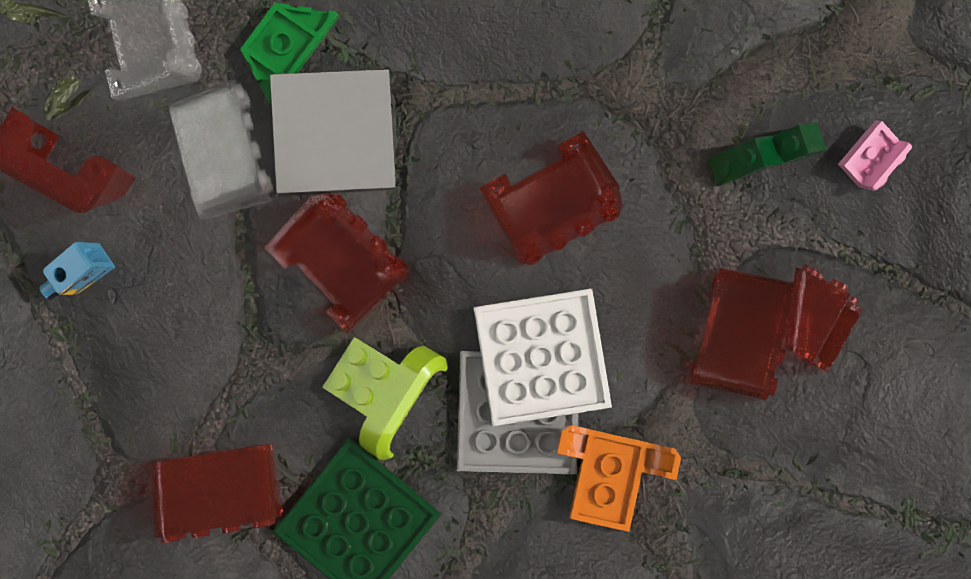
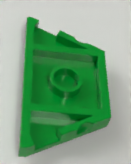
M275 2L241 47V52L271 106L270 75L299 73L338 20V13L335 11H316L310 7L303 6L291 7L289 4Z

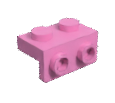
M875 120L838 165L859 188L876 191L886 183L892 171L905 160L912 146L909 142L899 141L883 121Z

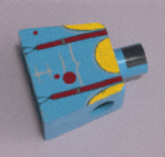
M75 242L43 269V273L48 280L39 287L40 292L50 301L58 295H76L113 270L115 265L99 243Z

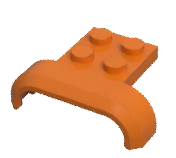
M569 425L561 430L556 452L557 454L582 459L569 518L629 532L642 472L677 480L681 461L680 455L675 448Z

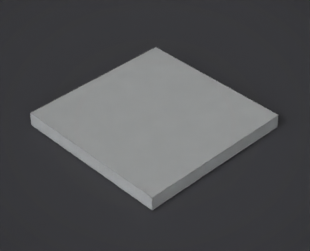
M389 70L270 75L277 194L396 188Z
M460 351L457 471L577 474V458L557 454L556 452L561 430L569 425L578 427V413L492 426L481 351Z

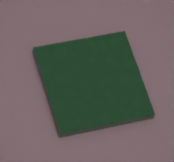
M348 438L272 532L328 579H390L442 513L353 439Z

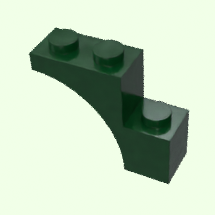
M815 122L800 124L773 136L754 138L708 160L718 187L777 166L805 160L827 149L818 123Z

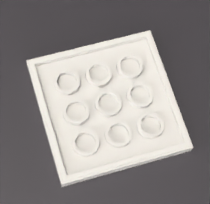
M592 289L474 307L492 426L612 407Z

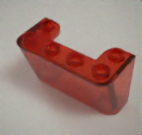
M13 107L11 108L0 126V171L77 213L88 212L117 201L126 195L135 177L105 158L96 156L87 159L76 177L47 162L46 159L60 136L33 121L26 114ZM38 133H43L47 137V143L41 149H35L32 145V138Z
M584 131L558 145L561 160L521 182L511 186L507 175L503 174L479 188L486 204L521 264L533 265L551 251L563 249L573 239L579 236H586L595 227L604 222H612L620 216L623 204L619 184ZM579 144L575 149L568 151L572 146ZM502 186L498 191L491 193L493 189Z
M325 193L310 197L264 248L284 269L297 265L335 305L329 308L326 313L347 334L353 331L409 278L407 271L409 267L401 258L392 255L388 250L387 243L381 237L374 236L369 231L367 222L361 216L354 215L346 207L348 204L341 195Z
M804 264L802 269L795 267L784 347L802 360L829 373L863 310L857 306L859 300L848 293L850 287L835 279H832L829 283L824 280L825 277L821 276L819 271Z
M718 267L715 270L709 298H712L700 351L699 354L694 356L688 384L753 401H766L769 395L774 396L778 384V378H774L776 367L782 365L785 355V349L781 348L783 337H788L792 325V319H789L788 316L790 308L796 306L799 296V290L795 289V283Z
M273 444L151 463L154 538H161V543L186 538V533H191L192 538L209 536L210 529L221 527L222 533L241 530L240 524L252 523L253 528L270 526L276 523L275 518L283 515Z

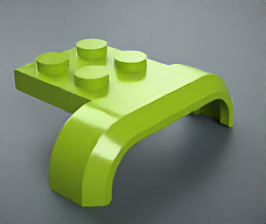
M354 337L322 388L367 416L360 431L359 444L363 449L383 461L393 457L394 454L390 451L391 441L429 379L438 371L446 372L448 367L446 358L426 346H419L412 350L399 365Z

